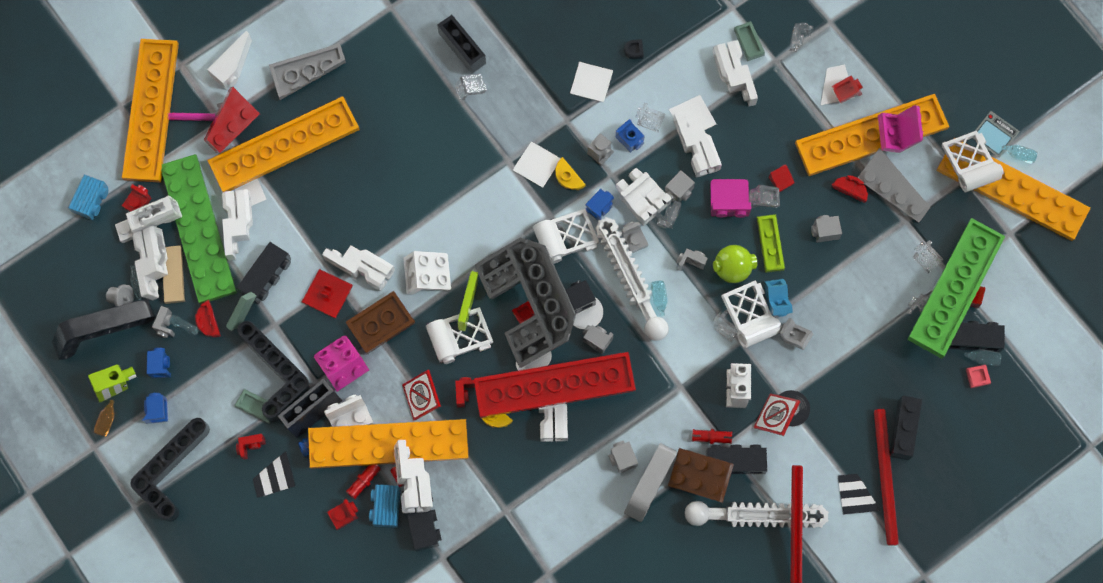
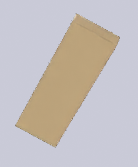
M165 247L168 258L166 261L168 275L163 277L165 304L185 302L182 247Z

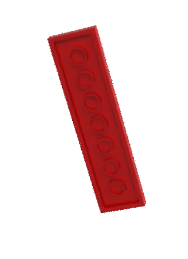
M629 352L474 378L480 418L636 391Z

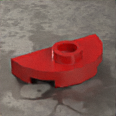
M851 175L836 179L831 186L863 203L867 201V189L864 186V182L857 177Z
M207 300L200 305L201 307L195 315L196 325L206 336L220 337L221 334L211 303Z

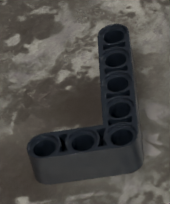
M148 299L84 315L60 323L53 337L52 344L59 360H65L76 354L82 341L152 322L156 316Z
M244 321L238 326V333L242 341L285 383L262 406L264 417L269 422H276L280 419L278 417L279 414L310 390V384L307 377L252 322ZM246 329H252L251 334L243 335ZM259 342L266 343L263 348H256ZM272 355L279 356L277 361H269ZM291 368L292 372L289 375L282 374L283 370ZM298 382H305L303 388H296ZM284 395L291 396V399L289 401H281ZM274 407L277 409L274 415L267 414L270 408Z
M201 418L192 419L133 476L130 482L132 489L159 517L169 522L178 518L179 509L156 485L207 437L210 427ZM198 424H203L202 431L195 432V427ZM189 438V443L186 446H181L182 439ZM174 452V458L168 461L166 458L167 454ZM155 466H160L159 473L153 475L152 469ZM145 480V486L142 489H138L139 481ZM158 493L159 499L152 503V495ZM172 507L171 515L165 516V509Z

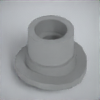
M125 284L120 285L118 288L111 287L106 293V300L108 303L115 304L116 307L132 303L134 300V290L130 285Z

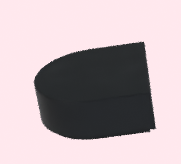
M642 39L630 40L626 43L624 52L629 59H644Z

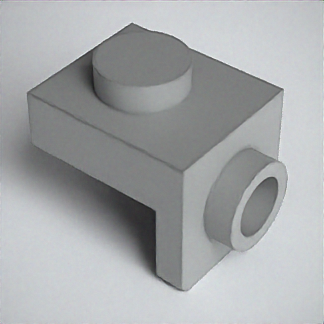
M686 249L684 254L680 253L676 263L679 264V271H682L685 262L703 270L708 258L700 251Z
M791 318L782 325L780 335L784 342L802 350L805 349L813 336L812 331L795 324Z

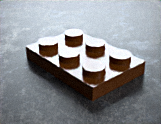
M392 291L346 321V324L365 353L369 354L415 324V321L397 294Z
M679 448L668 486L723 503L734 464Z

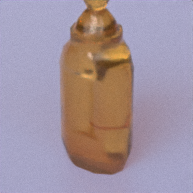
M110 400V404L105 406L100 412L94 433L105 437L108 434L114 419V400Z

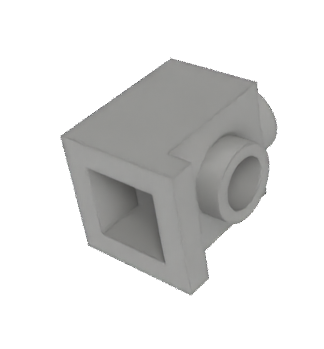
M600 133L588 146V155L602 166L614 153L611 149L612 142Z
M588 325L582 333L584 335L583 342L601 354L604 353L613 340L614 334L610 332L607 335L606 330L602 327H595L593 325Z

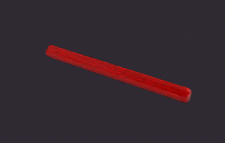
M877 409L874 411L886 542L888 546H896L899 544L886 411L885 409Z
M792 465L791 583H802L803 466Z

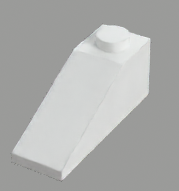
M247 31L207 69L210 76L226 90L237 83L252 42Z

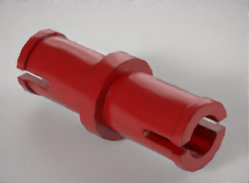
M693 429V435H701V437L692 436V442H710L713 445L714 443L732 444V439L724 438V436L732 437V431Z
M377 464L369 465L362 474L357 475V480L346 490V493L353 499H356L365 487L370 486V481L381 471V468Z

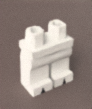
M635 168L629 174L633 183L628 185L622 179L616 184L615 188L620 194L619 199L624 202L639 222L645 226L671 204L672 198L650 178L647 172L643 174Z
M731 363V370L727 369L726 388L731 389L726 390V407L746 408L748 400H751V364Z

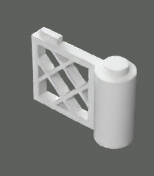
M977 131L942 143V148L953 166L964 192L1001 180L1004 174L1002 166L993 161L984 144L987 142L983 134H978ZM975 138L977 142L976 148L966 145V141ZM955 145L961 147L959 154L951 152L949 147ZM963 148L974 152L972 159L961 155ZM976 153L984 155L986 161L979 162L974 160ZM960 159L970 164L967 168L961 170L957 164L958 160Z
M586 209L553 220H544L533 226L538 242L546 246L553 264L560 262L565 255L583 249L587 252L596 249L597 244H599ZM583 215L585 220L583 227L573 223L575 217ZM560 222L568 224L569 227L566 233L558 230L556 224ZM571 226L581 230L578 238L568 234ZM582 233L590 234L593 241L585 242L580 240ZM565 238L575 241V246L566 249L564 244Z
M756 280L721 295L737 329L738 340L744 348L779 334L781 329L779 319L772 316L763 297L765 292L761 283L757 284ZM747 288H753L755 292L754 299L745 296ZM731 295L739 297L738 306L732 305L728 297ZM743 299L752 303L750 312L741 308ZM755 305L762 307L765 314L762 316L753 314ZM739 312L748 315L746 323L742 325L737 318Z
M480 307L470 311L469 316L477 314L480 320L477 326L469 322L467 323V326L475 329L472 338L461 334V330L457 332L451 329L449 323L458 321L459 314L444 320H435L426 325L439 362L449 364L455 361L454 358L458 355L478 348L480 352L491 348L490 344H493V340ZM477 331L484 333L487 340L483 342L475 340L474 337ZM459 337L470 341L468 347L459 349L457 344Z

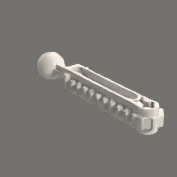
M608 217L598 220L597 227H595L597 237L602 239L601 245H606L604 251H609L607 257L612 258L610 263L611 265L615 264L614 271H619L617 277L622 278L620 284H625L623 290L629 291L626 297L631 298L630 305H636L637 309L640 308L647 321L644 327L645 334L651 340H662L668 334V323L663 318L656 316L650 304L652 290H647L649 285L643 284L645 278H640L642 272L637 271L638 264H633L635 258H630L632 252L627 251L629 246L624 245L625 238H620L622 232H617L619 226L615 223L614 219L612 220ZM604 227H606L607 229H610V235H609L608 231H607L606 229H604Z
M692 501L685 508V518L688 523L694 526H701L708 520H726L731 522L732 527H736L737 522H739L740 527H744L745 522H747L749 527L752 526L753 522H755L756 527H759L761 522H763L764 527H768L769 522L772 527H776L778 522L780 527H784V524L787 523V526L791 528V503H788L787 508H785L783 503H780L779 508H777L776 503H772L771 508H769L768 503H764L763 508H761L760 503H756L755 508H753L752 503H748L747 507H745L744 502H741L739 507H737L736 502H732L731 507L708 508L701 501ZM808 504L803 505L804 528H807L809 524L812 528H822L829 521V512L826 511L823 505L812 504L811 507H808ZM817 510V513L821 514V518H818L816 522L815 518H808V514H816Z

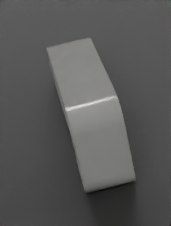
M662 443L659 444L632 494L624 514L639 522L643 521L678 453L676 450Z

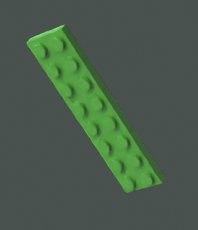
M194 154L162 164L161 171L168 196L177 201L182 214L181 218L176 219V224L199 304L207 300L213 301L237 293L198 156Z
M973 218L969 220L907 340L941 359L945 356L1005 238L1004 235Z

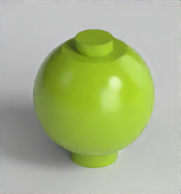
M729 245L719 251L713 262V268L724 281L739 283L749 277L752 269L757 268V258L755 254H750L742 246Z

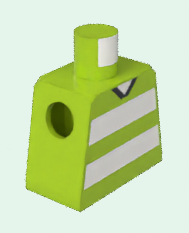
M114 365L88 375L99 403L127 390L126 381L137 377L133 367L121 371L119 365Z

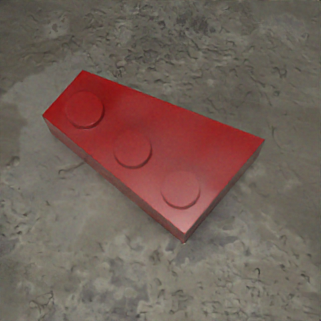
M230 87L204 141L216 153H221L260 113L234 87Z

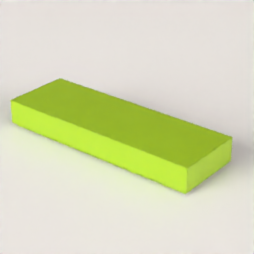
M776 214L757 217L765 273L785 270Z
M470 272L458 318V329L461 331H465L478 284V272Z

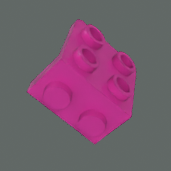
M914 105L898 115L889 113L878 115L882 151L901 153L923 140L919 106Z
M713 179L711 181V216L719 218L727 216L743 218L749 216L751 202H749L747 180Z
M342 336L314 355L315 360L337 392L369 371L364 360L347 336Z

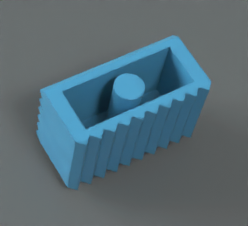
M84 174L68 209L74 214L93 220L94 216H97L100 212V203L108 195V186L104 181Z
M375 485V490L371 491V502H374V509H370L369 521H373V526L398 528L401 492L399 486Z

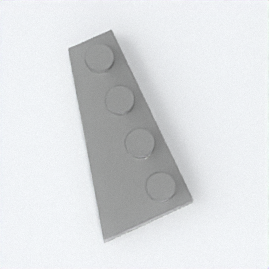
M339 43L269 64L279 99L281 100L341 66L346 61Z
M879 148L858 178L866 186L919 223L930 209V206Z

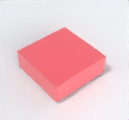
M986 365L966 369L970 388L991 384Z

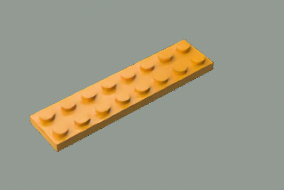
M140 39L122 172L123 180L161 182V169L165 154L178 41Z
M932 94L796 140L795 144L808 176L871 156L879 148L881 149L878 115L881 113L898 115L916 105L920 107L923 137L947 130L949 125L936 95Z
M342 96L207 161L222 192L232 191L360 129Z
M952 145L949 149L951 152L959 154L961 147ZM964 148L961 153L962 156L972 159L974 152ZM945 153L936 171L959 182L958 176ZM976 153L974 160L979 162L986 161L984 155ZM991 157L994 162L1002 166L1004 171L1002 179L976 188L974 191L1073 241L1090 207ZM959 159L957 164L962 170L967 168L970 163Z
M466 419L308 428L310 469L395 464L394 445L398 440H406V446H409L410 457L408 459L423 458L424 462L468 459Z

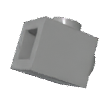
M680 171L666 185L665 193L672 198V202L675 201L679 204L682 200L686 201L691 196L695 182L684 172Z
M823 215L815 220L813 226H811L812 236L816 237L817 243L840 239L842 231L839 216L829 217V215Z
M620 441L613 444L609 459L612 466L616 465L619 473L638 466V461L630 442Z

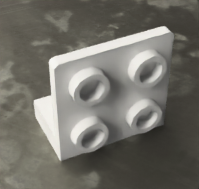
M413 251L404 257L407 294L414 295L422 289L445 291L451 289L447 253Z
M361 395L349 396L345 399V402L341 404L334 403L327 407L328 410L324 411L332 427L374 424Z

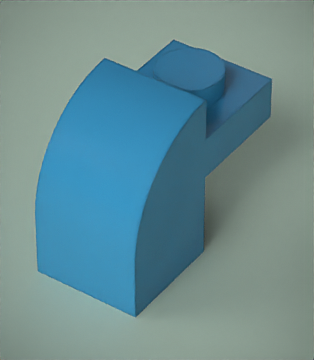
M785 280L765 281L767 306L772 316L782 317L793 313L792 304L788 300V288Z

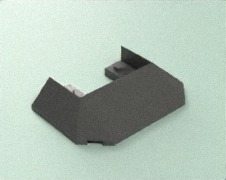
M520 237L475 264L489 299H494L521 283L535 316L504 333L519 368L569 341L576 313L545 245Z

